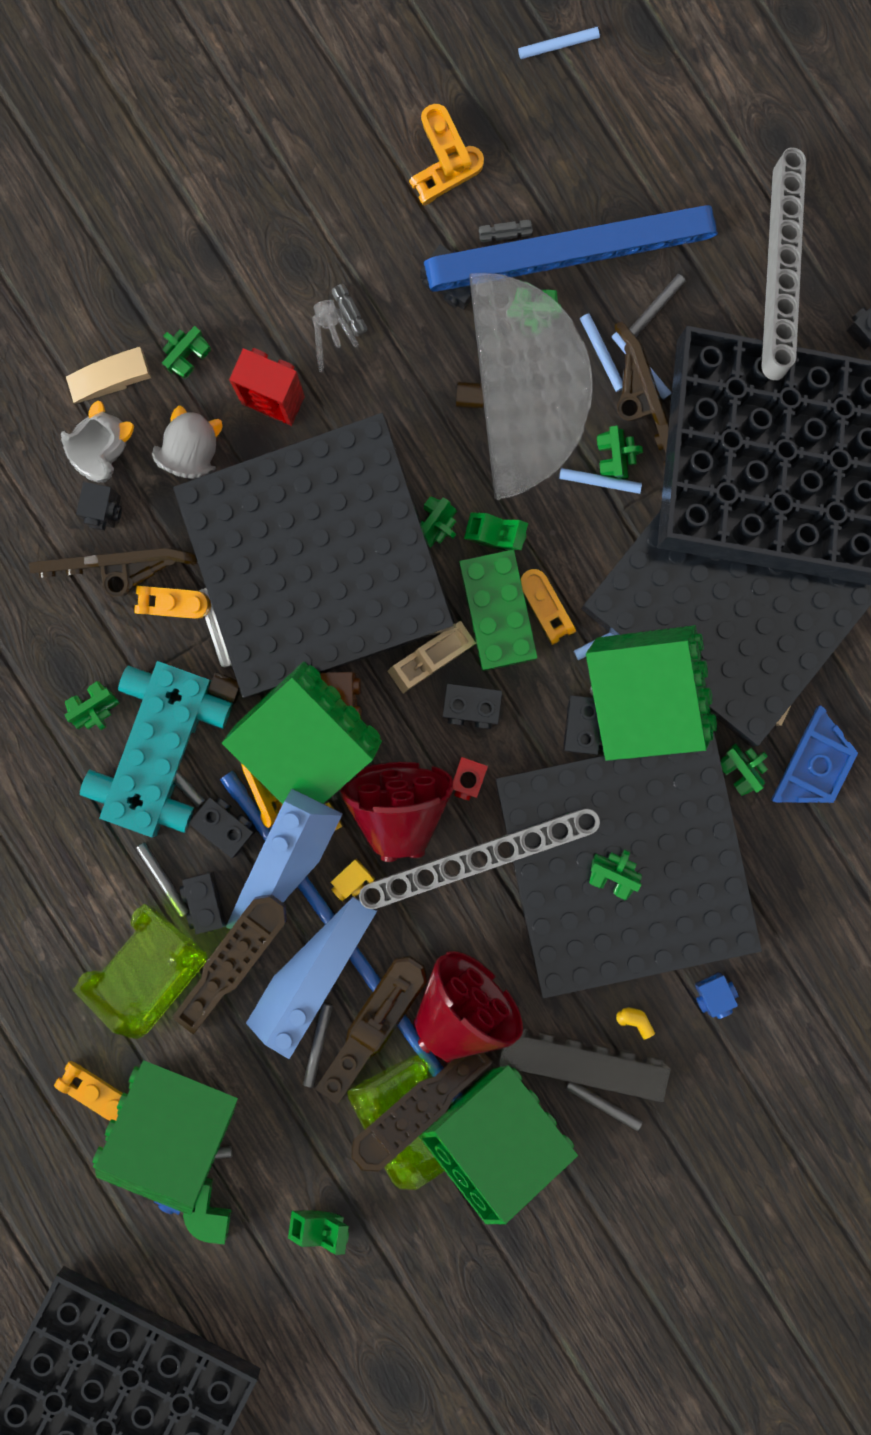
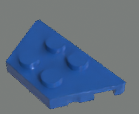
M817 706L771 801L781 803H834L858 752L845 739L840 728L826 714L827 711L824 707Z

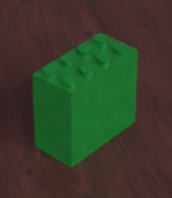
M696 625L597 637L587 650L586 658L605 761L707 750L709 742L713 740V732L717 731V721L715 714L711 715L709 705L713 702L711 688H706L705 678L708 677L707 662L701 659L700 651L704 649L702 634H697Z
M303 661L235 724L222 744L282 804L291 789L324 804L374 759L382 740L377 730L370 725L367 726L360 719L358 711L350 705L347 706L341 699L339 692L333 686H328L321 679L318 670L312 665L308 666Z
M143 1060L140 1068L135 1066L129 1079V1093L123 1092L119 1100L117 1119H111L105 1132V1141L107 1142L104 1148L99 1146L92 1163H94L93 1168H95L96 1178L191 1216L234 1114L238 1098Z
M509 1065L488 1070L449 1105L445 1114L419 1136L485 1224H507L578 1156L573 1150L574 1144L566 1135L560 1133L556 1127L555 1119L549 1113L544 1112L539 1105L540 1101L536 1094L531 1090H527L521 1082L522 1077L520 1073Z

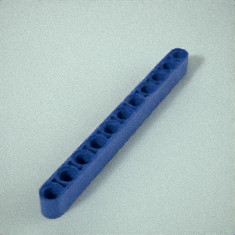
M706 205L435 256L425 260L424 266L430 291L436 292L703 241L716 236L718 232L712 207Z

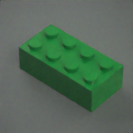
M514 549L459 561L482 672L536 660L537 653Z

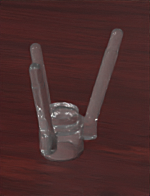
M333 300L321 301L313 307L315 316L312 317L315 327L319 372L324 371L320 325H322V328H329L336 348L341 347L335 328L338 321L355 348L359 346L343 318L341 309H336Z

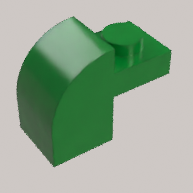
M470 513L464 539L501 551L522 550L523 543L526 540L528 523L521 520H504L488 513Z
M206 1178L191 1216L183 1213L184 1223L188 1231L198 1240L224 1245L228 1237L231 1209L210 1207L213 1179Z
M296 1210L291 1213L288 1239L301 1247L322 1246L335 1255L345 1254L346 1243L349 1239V1226L343 1223L344 1217L334 1213Z

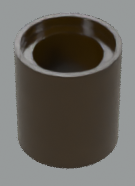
M458 382L456 407L484 408L485 383Z
M216 672L210 683L208 694L235 705L240 694V688L236 679Z

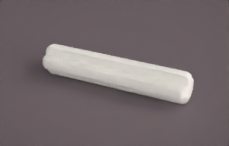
M207 588L199 590L209 596ZM211 604L210 612L205 616L220 665L228 667L232 664Z

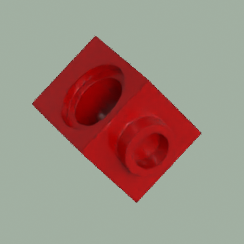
M461 757L453 779V790H456L454 796L470 801L471 796L477 798L488 766ZM465 772H471L476 777V783L471 788H465L460 783V777Z

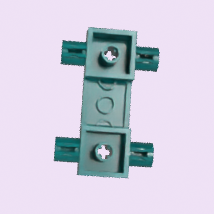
M159 661L156 662L152 674L129 665L125 668L120 679L118 691L142 699V703L116 774L112 778L89 770L80 789V796L104 804L99 819L151 838L158 835L161 825L186 833L195 808L171 799L176 786L173 782L191 733H195L199 720L224 729L233 705L231 702L208 694L211 680ZM179 690L178 695H182L181 701H175L173 704L172 699H170L171 694ZM141 795L139 800H143V805L135 807V803L132 802L133 797Z

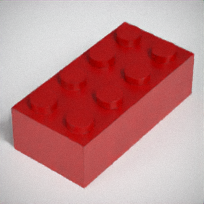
M243 348L229 379L241 404L292 426L305 398L297 371L294 370L295 367L283 360H278V363L267 359L268 355L256 348H252L251 351Z

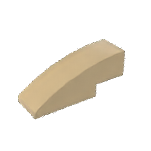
M141 347L110 356L66 376L74 404L126 389V385L151 378Z
M461 621L456 623L457 628L436 636L388 670V673L402 693H405L476 644Z

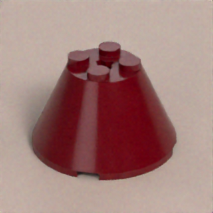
M389 762L364 767L340 789V794L373 851L381 855L382 861L393 862L398 858L409 856L420 858L425 855V849L453 791V779L446 771L432 766V770L419 768V763Z
M449 951L436 960L418 1014L414 1019L416 1031L420 1037L418 1044L426 1053L432 1052L448 1063L454 1059L512 1046L520 1039L523 1032V1023L519 1009L508 990L502 992L493 981L496 976L487 967L464 953Z

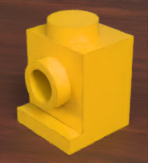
M356 858L331 881L334 885L331 890L343 901L350 894L356 897L365 886L363 882L367 880L370 883L375 878Z

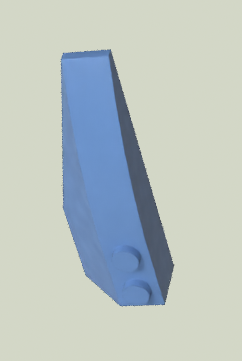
M291 789L259 853L226 927L231 929L255 897L272 894L281 902H284L319 863L342 813Z
M353 896L274 975L246 1022L266 1046L290 1059L375 916L376 909L364 907L360 900Z

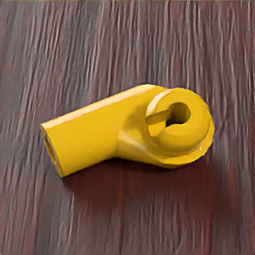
M627 1007L617 1013V1022L622 1026L627 1024L637 1027L643 1040L655 1035L646 1014L642 1010Z

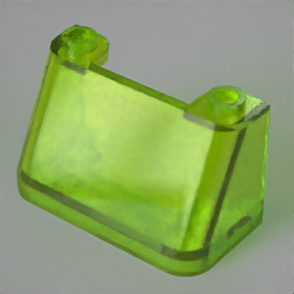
M143 904L133 913L131 926L136 931L102 972L88 971L84 973L73 988V991L113 1033L133 1039L141 1038L149 1032L201 969L207 959V954L196 943L147 904Z
M418 1054L408 1057L347 1091L349 1101L364 1130L420 1081L428 1078V1065ZM419 1137L384 1167L396 1187L412 1190L419 1189L445 1171Z

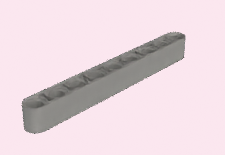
M788 148L783 152L773 169L762 354V371L771 380L782 379L796 361L806 157L797 148Z
M580 809L372 881L361 889L359 894L360 902L368 909H377L588 836L599 828V817L592 809ZM591 814L595 819L593 827L590 829L580 827L578 821L581 815ZM556 823H563L567 826L568 833L565 837L556 838L553 836L551 830ZM530 832L539 834L541 837L540 845L534 848L529 847L525 843V836ZM510 842L514 846V853L509 857L502 856L498 851L500 843ZM476 851H483L487 855V863L483 866L475 865L472 861V854ZM449 860L457 861L461 867L460 873L457 875L447 873L445 869L446 862ZM427 869L433 873L434 880L431 884H423L420 881L419 873L421 870ZM395 879H403L406 882L407 891L400 894L394 891L392 884ZM369 888H375L380 892L381 897L378 902L373 903L367 899L366 892Z

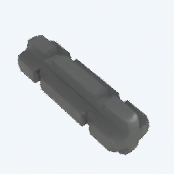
M522 220L518 224L514 221L494 224V227H490V225L480 226L479 238L481 242H490L494 238L498 241L518 238V235L528 237L533 232L532 223L530 220Z
M344 284L335 286L332 289V294L335 300L339 301V307L347 323L351 324L350 328L354 336L357 337L367 332V326L364 320L360 319L361 314L352 297L348 296L349 292Z

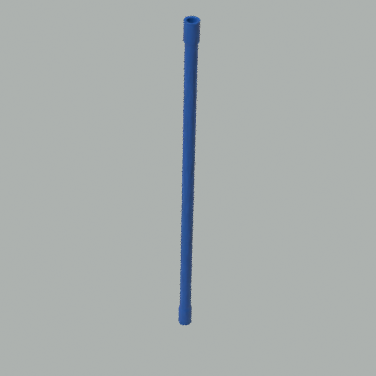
M234 771L229 772L220 779L221 783L231 797L237 801L266 841L272 826L265 827L261 820V811L248 794L246 787ZM306 876L297 887L324 925H326L334 916V913ZM356 946L349 960L373 992L381 979ZM405 1014L397 1027L431 1075L435 1077L444 1067L432 1052L426 1053L421 1049L418 1044L420 1037L416 1028ZM458 1093L452 1099L451 1103L455 1101L462 1093Z

